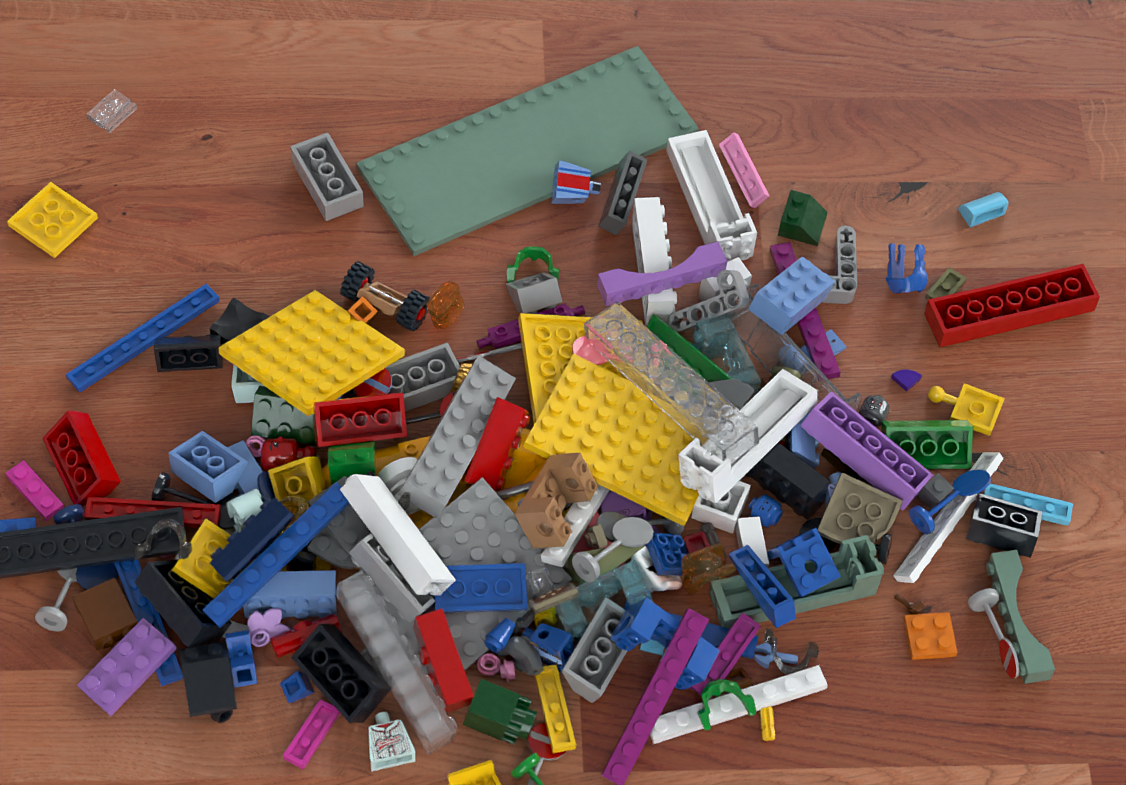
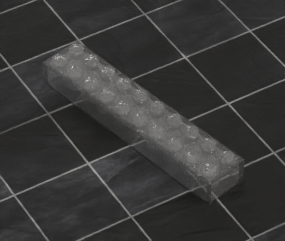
M618 301L584 323L585 337L594 348L693 439H699L700 445L707 452L709 451L711 455H715L722 461L728 458L733 462L759 444L758 426Z

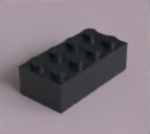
M779 443L745 474V476L751 477L758 482L761 488L774 494L781 503H786L797 515L803 516L807 520L824 504L830 483L828 479Z
M178 559L148 562L134 583L140 589L141 594L152 603L153 608L167 621V625L177 633L181 642L187 645V647L219 642L232 622L228 620L219 628L203 612V609L212 599L208 594L172 571Z
M319 624L292 656L295 663L349 723H364L392 689L334 624Z

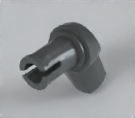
M511 637L505 649L497 653L500 657L511 655L521 661L527 675H539L543 671L539 652L522 637Z

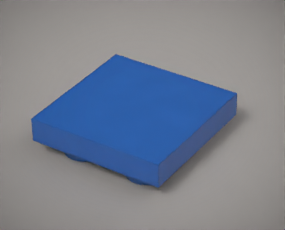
M653 533L652 539L646 546L657 574L692 576L695 573V569L692 565V559L685 548L683 538L680 535Z

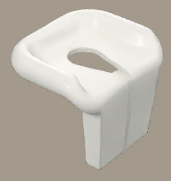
M644 546L631 556V561L615 580L629 601L634 604L643 600L653 591L678 590L682 586L680 576L658 575L655 572L649 571L648 568L654 566L647 546Z

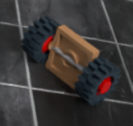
M359 261L352 264L351 269H348V274L344 276L343 279L345 280L340 288L342 296L354 302H357L363 296L372 306L381 309V312L386 315L398 313L397 323L413 332L421 326L431 305L429 296L417 290H412L411 293L405 296L379 282L373 283L374 269Z

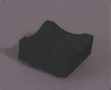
M232 298L221 317L209 328L210 334L221 335V343L225 344L269 318V315L254 311L239 300Z

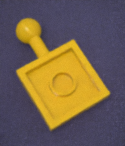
M965 383L958 398L946 394L940 386H933L928 391L930 401L934 403L943 401L955 406L950 420H968L973 426V430L988 436L992 433L1005 399Z

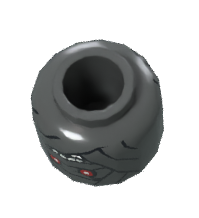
M871 395L864 399L859 414L874 427L882 425V421H886L890 406L882 396Z

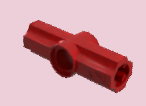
M335 613L313 622L309 620L301 621L292 630L270 638L277 658L297 651L319 624H334L342 633L340 622Z

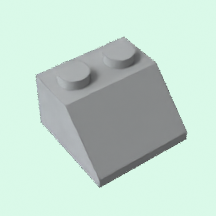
M546 272L505 284L517 311L520 313L535 314L538 309H552L557 306V303L562 302L557 278Z

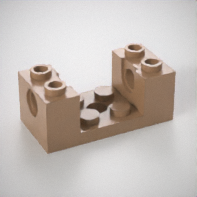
M580 452L550 455L515 512V516L533 549L564 547L572 530L568 522L564 520L562 511L567 503L589 502L598 488L597 482Z

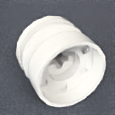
M413 457L401 458L391 462L377 476L380 477L407 515L421 510L398 495L418 460Z

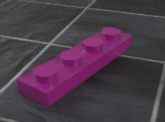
M741 613L718 645L717 649L720 651L706 679L690 688L701 695L706 684L715 680L725 679L761 626L746 614Z

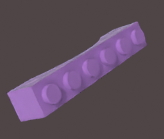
M717 241L699 246L686 261L665 271L636 273L618 268L599 273L597 287L606 306L618 305L630 299H639L652 293L658 294L663 290L679 288L685 284L697 283L703 279L717 277L721 271L726 270L727 259Z

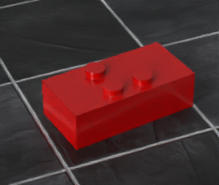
M441 608L415 617L413 630L420 646L418 655L421 664L427 666L429 672L426 674L427 681L430 687L435 688L443 714L470 706L474 695L443 609Z

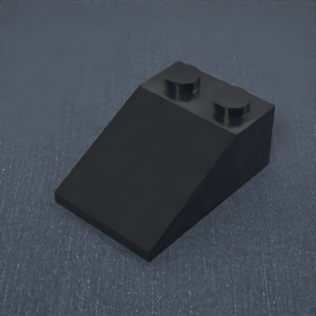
M226 641L179 649L190 717L237 709Z

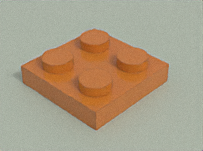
M949 612L905 615L904 624L911 660L957 656L958 652Z

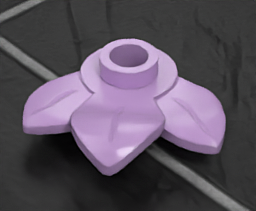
M271 608L265 611L263 615L258 611H254L250 615L247 625L250 629L251 644L256 647L265 646L270 641V638L291 630L290 627L280 624L282 617L280 608Z

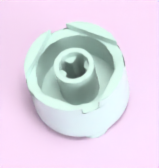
M257 488L232 499L226 504L229 517H233L236 523L233 526L239 533L246 527L243 523L252 514L256 517L262 511L260 509V506L263 504L262 497Z

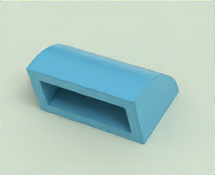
M996 192L960 205L958 211L968 226L973 227L1005 215L1009 202L1003 194Z

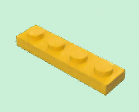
M557 665L543 666V671L539 675H534L552 753L575 750L576 742Z

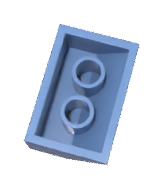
M810 410L788 432L786 449L815 469V466H819V453L815 451V448H818L819 441L810 436L801 427V424L812 411Z
M201 431L169 452L171 472L214 503H217L233 492L247 466L245 459L204 431Z

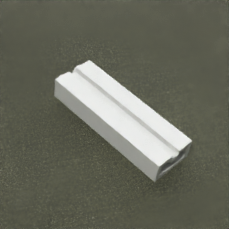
M359 474L350 476L345 481L346 484L340 489L414 592L417 595H427L428 593L431 595H441L455 581V578L380 477Z

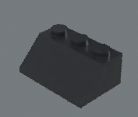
M221 335L163 337L154 341L157 372L223 368L222 356L219 354V347L222 346Z
M978 493L966 539L975 543L992 546L999 550H1017L1019 556L1031 558L1039 536L1042 511Z

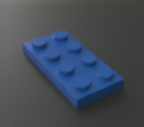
M525 563L446 566L455 578V581L441 595H434V609L442 608L444 613L527 610Z

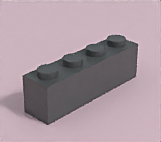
M629 150L619 162L598 227L617 235L627 224L646 166V158Z

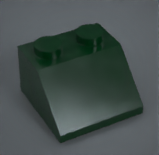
M790 190L781 218L778 236L818 246L828 212L811 195Z

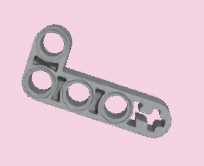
M841 226L837 230L834 243L835 276H829L835 283L823 303L849 304L854 300L857 289L856 233L850 226Z
M736 270L721 271L717 276V283L721 294L671 314L668 320L669 326L675 331H688L746 308L750 299L741 273ZM729 275H731L733 279L731 285H729L727 282V278ZM736 295H738L739 297L738 305H736L734 302V297ZM717 302H719L721 306L719 312H717L715 308ZM699 309L702 312L701 319H698L697 312ZM682 318H687L689 320L680 323Z

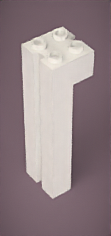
M707 130L668 138L667 154L704 244L718 241L727 262L738 257L740 260L753 257L757 231L749 213L745 214L743 218Z
M782 369L702 447L700 446V440L695 438L678 454L682 484L689 489H698V493L703 499L710 500L716 504L817 405V390Z

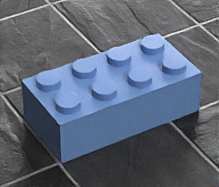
M802 256L760 289L748 310L782 335L827 298L835 281Z
M336 570L278 572L243 605L245 618H249L254 611H258L263 615L265 611L271 608L281 609V619L285 617H296L299 619L308 617L324 618L334 613L337 616Z

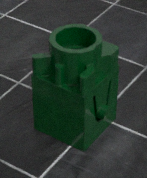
M481 679L463 725L514 745L517 737L524 740L527 739L537 711L529 709L532 702L531 699Z

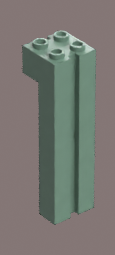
M868 535L843 540L839 552L830 554L841 577L803 597H799L784 565L768 568L793 598L795 614L876 595L881 577L884 574L882 563L878 562L877 558H874L876 548L873 542L870 543ZM810 560L805 563L806 571L809 573L815 571V564ZM741 575L710 582L709 595L713 607L716 608L720 626L731 628L741 613L746 614L756 623L769 620Z

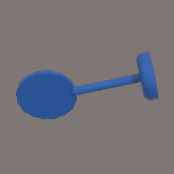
M980 469L963 473L953 482L954 492L927 512L920 506L911 508L909 510L911 521L919 531L927 535L930 534L935 528L934 520L931 516L958 495L972 496L986 489L991 481L990 474Z

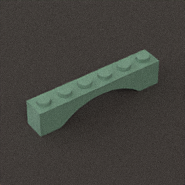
M1011 550L991 553L989 561L986 563V572L992 578V589L997 590L999 594L998 611L1004 617L1005 633L1009 635L1018 658L1019 676H1022L1024 684L1051 680L1055 668L1049 649L1039 643L1029 632L1018 612L1016 588L1023 571L1018 551Z

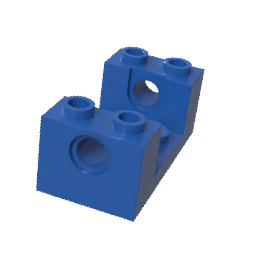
M645 598L625 610L610 639L616 642L619 648L627 651L634 649L639 643L644 644L650 639L659 642L666 650L680 621L648 598ZM700 636L675 688L685 690L704 681L720 650Z

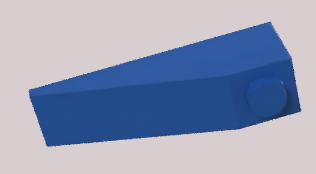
M749 545L729 553V558L752 595L776 628L796 619L793 598Z

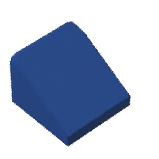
M296 671L280 683L289 703L300 700L315 692L308 676L300 671Z

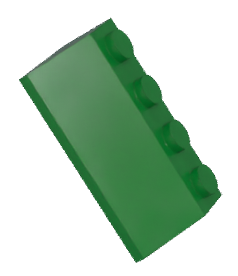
M968 420L882 421L881 432L926 469H971L973 426Z

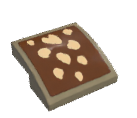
M569 583L528 600L530 609L537 614L578 597V590L573 583Z

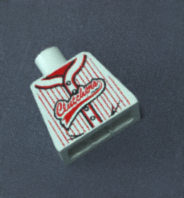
M388 712L376 714L375 720L377 725L368 727L371 771L415 762V749L402 721H390Z

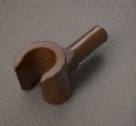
M898 594L894 596V599L908 608L910 615L924 613L923 609L925 606L921 601L912 604Z

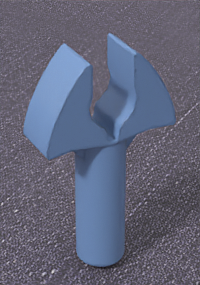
M772 642L760 644L755 648V652H763L766 656L755 655L754 660L767 669L772 661L797 664L798 662L797 655L775 652L771 648Z

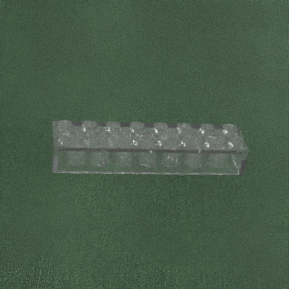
M361 570L337 584L336 597L386 683L392 688L393 695L429 755L453 741L457 733L455 730L458 728L453 717H448L444 711L446 706L439 695L436 696L431 689L434 685L429 676H424L420 670L422 667L420 660L416 655L412 656L408 649L410 644L405 635L400 636L396 629L398 627L396 619L392 614L389 616L386 612L385 607L387 605L381 595L377 596L373 589L375 584L369 575L365 576Z

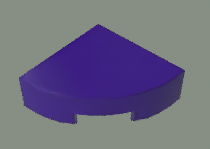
M899 370L892 374L891 379L905 391H908L921 380L922 375L913 370Z

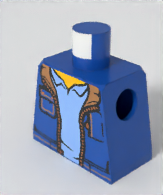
M544 623L540 624L535 631L526 628L522 638L526 639L539 652L541 662L548 666L557 665L558 672L563 674L562 669L575 649L572 634Z

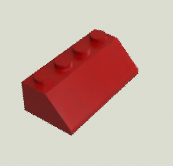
M403 392L314 402L313 423L315 443L318 447L407 437Z
M499 397L496 398L465 482L473 486L483 478L495 492L503 490L506 482L504 478L505 473L511 469L514 462L512 455L515 449L518 450L522 441L520 434L523 428H527L530 420L529 412L526 409Z
M68 410L42 438L73 504L84 506L87 504L88 497L104 498L121 483L88 413Z

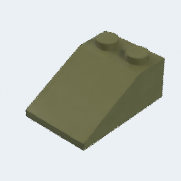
M644 545L640 547L617 546L597 562L600 567L599 577L609 574L641 550ZM605 548L583 552H587L595 557ZM577 553L570 554L567 559L569 576L572 578L570 582L578 581V585L599 582L598 578L593 582H587L579 577L572 565V558Z

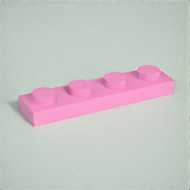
M733 132L719 146L750 207L756 208L769 197V194L739 135Z

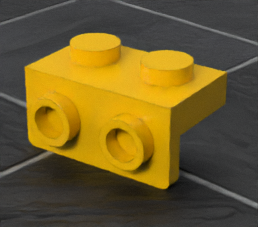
M492 760L447 775L449 785H501L495 774Z

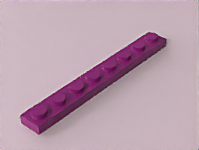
M790 242L770 246V254L778 274H781L797 261ZM815 307L797 324L819 381L840 377L841 372Z
M687 608L601 773L602 777L617 785H624L709 621L708 618Z

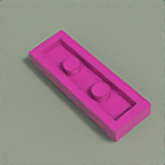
M24 460L6 472V477L45 521L51 519L58 511L64 508V504Z
M320 699L283 754V759L304 770L341 713L333 705Z

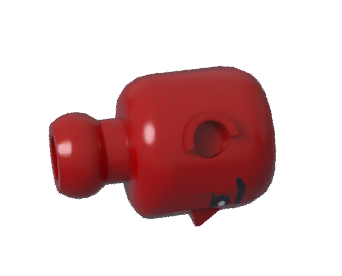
M282 436L265 440L261 449V464L265 472L305 457H316L315 447L306 446L305 448H299L296 439L283 438Z

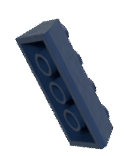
M276 497L273 500L268 498L260 506L262 511L256 517L252 514L243 523L246 527L240 533L236 530L227 539L229 544L224 549L219 547L210 556L213 559L210 564L227 582L231 583L296 518Z

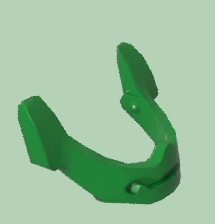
M528 246L517 253L514 264L507 266L508 283L515 281L519 265L526 258H531L533 261L539 258L544 260L548 266L549 274L556 277L557 281L559 279V269L553 267L552 255L542 247Z
M719 679L706 684L701 693L703 708L697 712L702 726L706 731L711 729L709 718L711 711L708 701L712 695L718 697L723 691L734 694L743 703L749 716L756 714L753 697L750 694L745 695L738 684L733 681Z

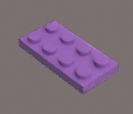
M143 618L77 686L108 715L112 716L164 663L177 647Z

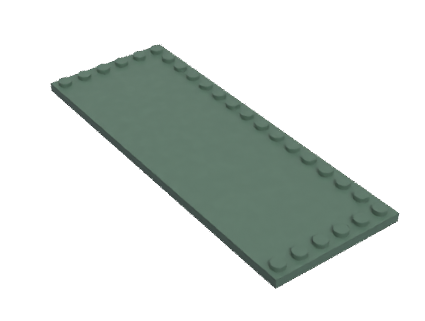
M636 46L356 163V168L413 256H416L551 198L554 168L559 160L589 169L591 171L590 180L616 170L619 162L629 150L642 157H646L667 148L668 138L699 132V128L641 49Z

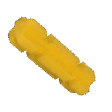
M770 706L760 709L762 739L764 741H772L775 739L773 708Z

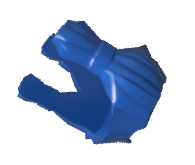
M890 243L888 245V276L885 277L889 289L892 293L897 294L918 291L920 293L924 291L928 282L924 261V245L916 244L914 249L915 268L912 275L904 278L905 245H898L899 253L897 254L896 262L895 244Z

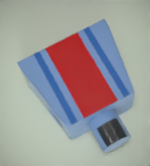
M559 160L554 168L551 203L582 204L588 199L589 194L599 195L601 183L590 181L591 171L589 169Z

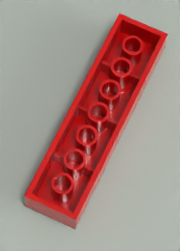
M1079 264L928 299L924 314L940 348L1095 311L1100 296L1085 265Z

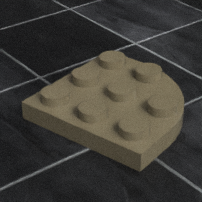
M841 473L817 530L820 536L838 544H841L843 540L868 535L870 543H874L891 528L903 501Z

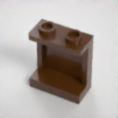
M115 578L72 596L74 606L78 614L81 615L93 639L96 650L110 648L114 643L122 640L138 624Z

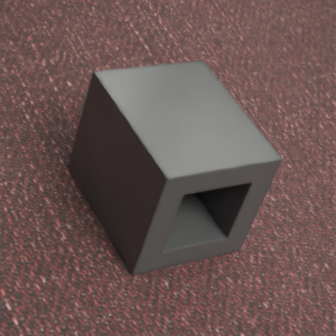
M938 473L922 488L917 497L931 510L948 497L954 490V487Z

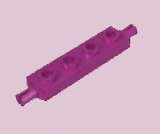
M565 303L535 314L578 316L585 314V308L581 305L571 309ZM518 319L488 329V337L476 340L479 349L489 345L498 349L521 341Z

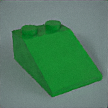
M375 441L329 446L328 468L331 485L344 476L347 479L354 474L376 476Z

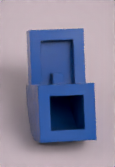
M244 630L225 634L234 688L257 684L249 631Z

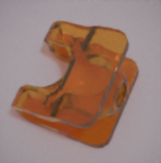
M722 543L692 552L681 559V579L689 595L699 592L701 587L707 582L731 577L732 573L735 572L733 563L724 565L726 560Z

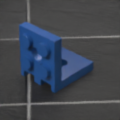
M817 528L801 533L766 551L768 561L777 557L780 558L799 597H803L841 577ZM808 560L815 564V571L813 573H809L805 569V563Z

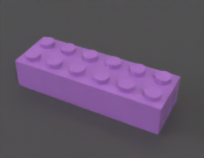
M832 391L812 409L801 424V427L810 436H813L823 444L827 450H830L840 458L844 464H847L874 488L902 500L901 510H904L914 500L922 488L934 476Z

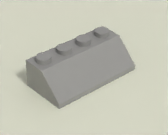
M372 533L362 539L349 552L353 563L367 573V579L373 585H377L380 588L384 599L389 603H393L397 608L398 615L403 620L411 623L415 617H418L435 602L429 593L427 595H417Z
M606 597L603 599L562 669V673L572 690L591 703L602 696L627 650L619 648L616 642L610 639L625 610Z

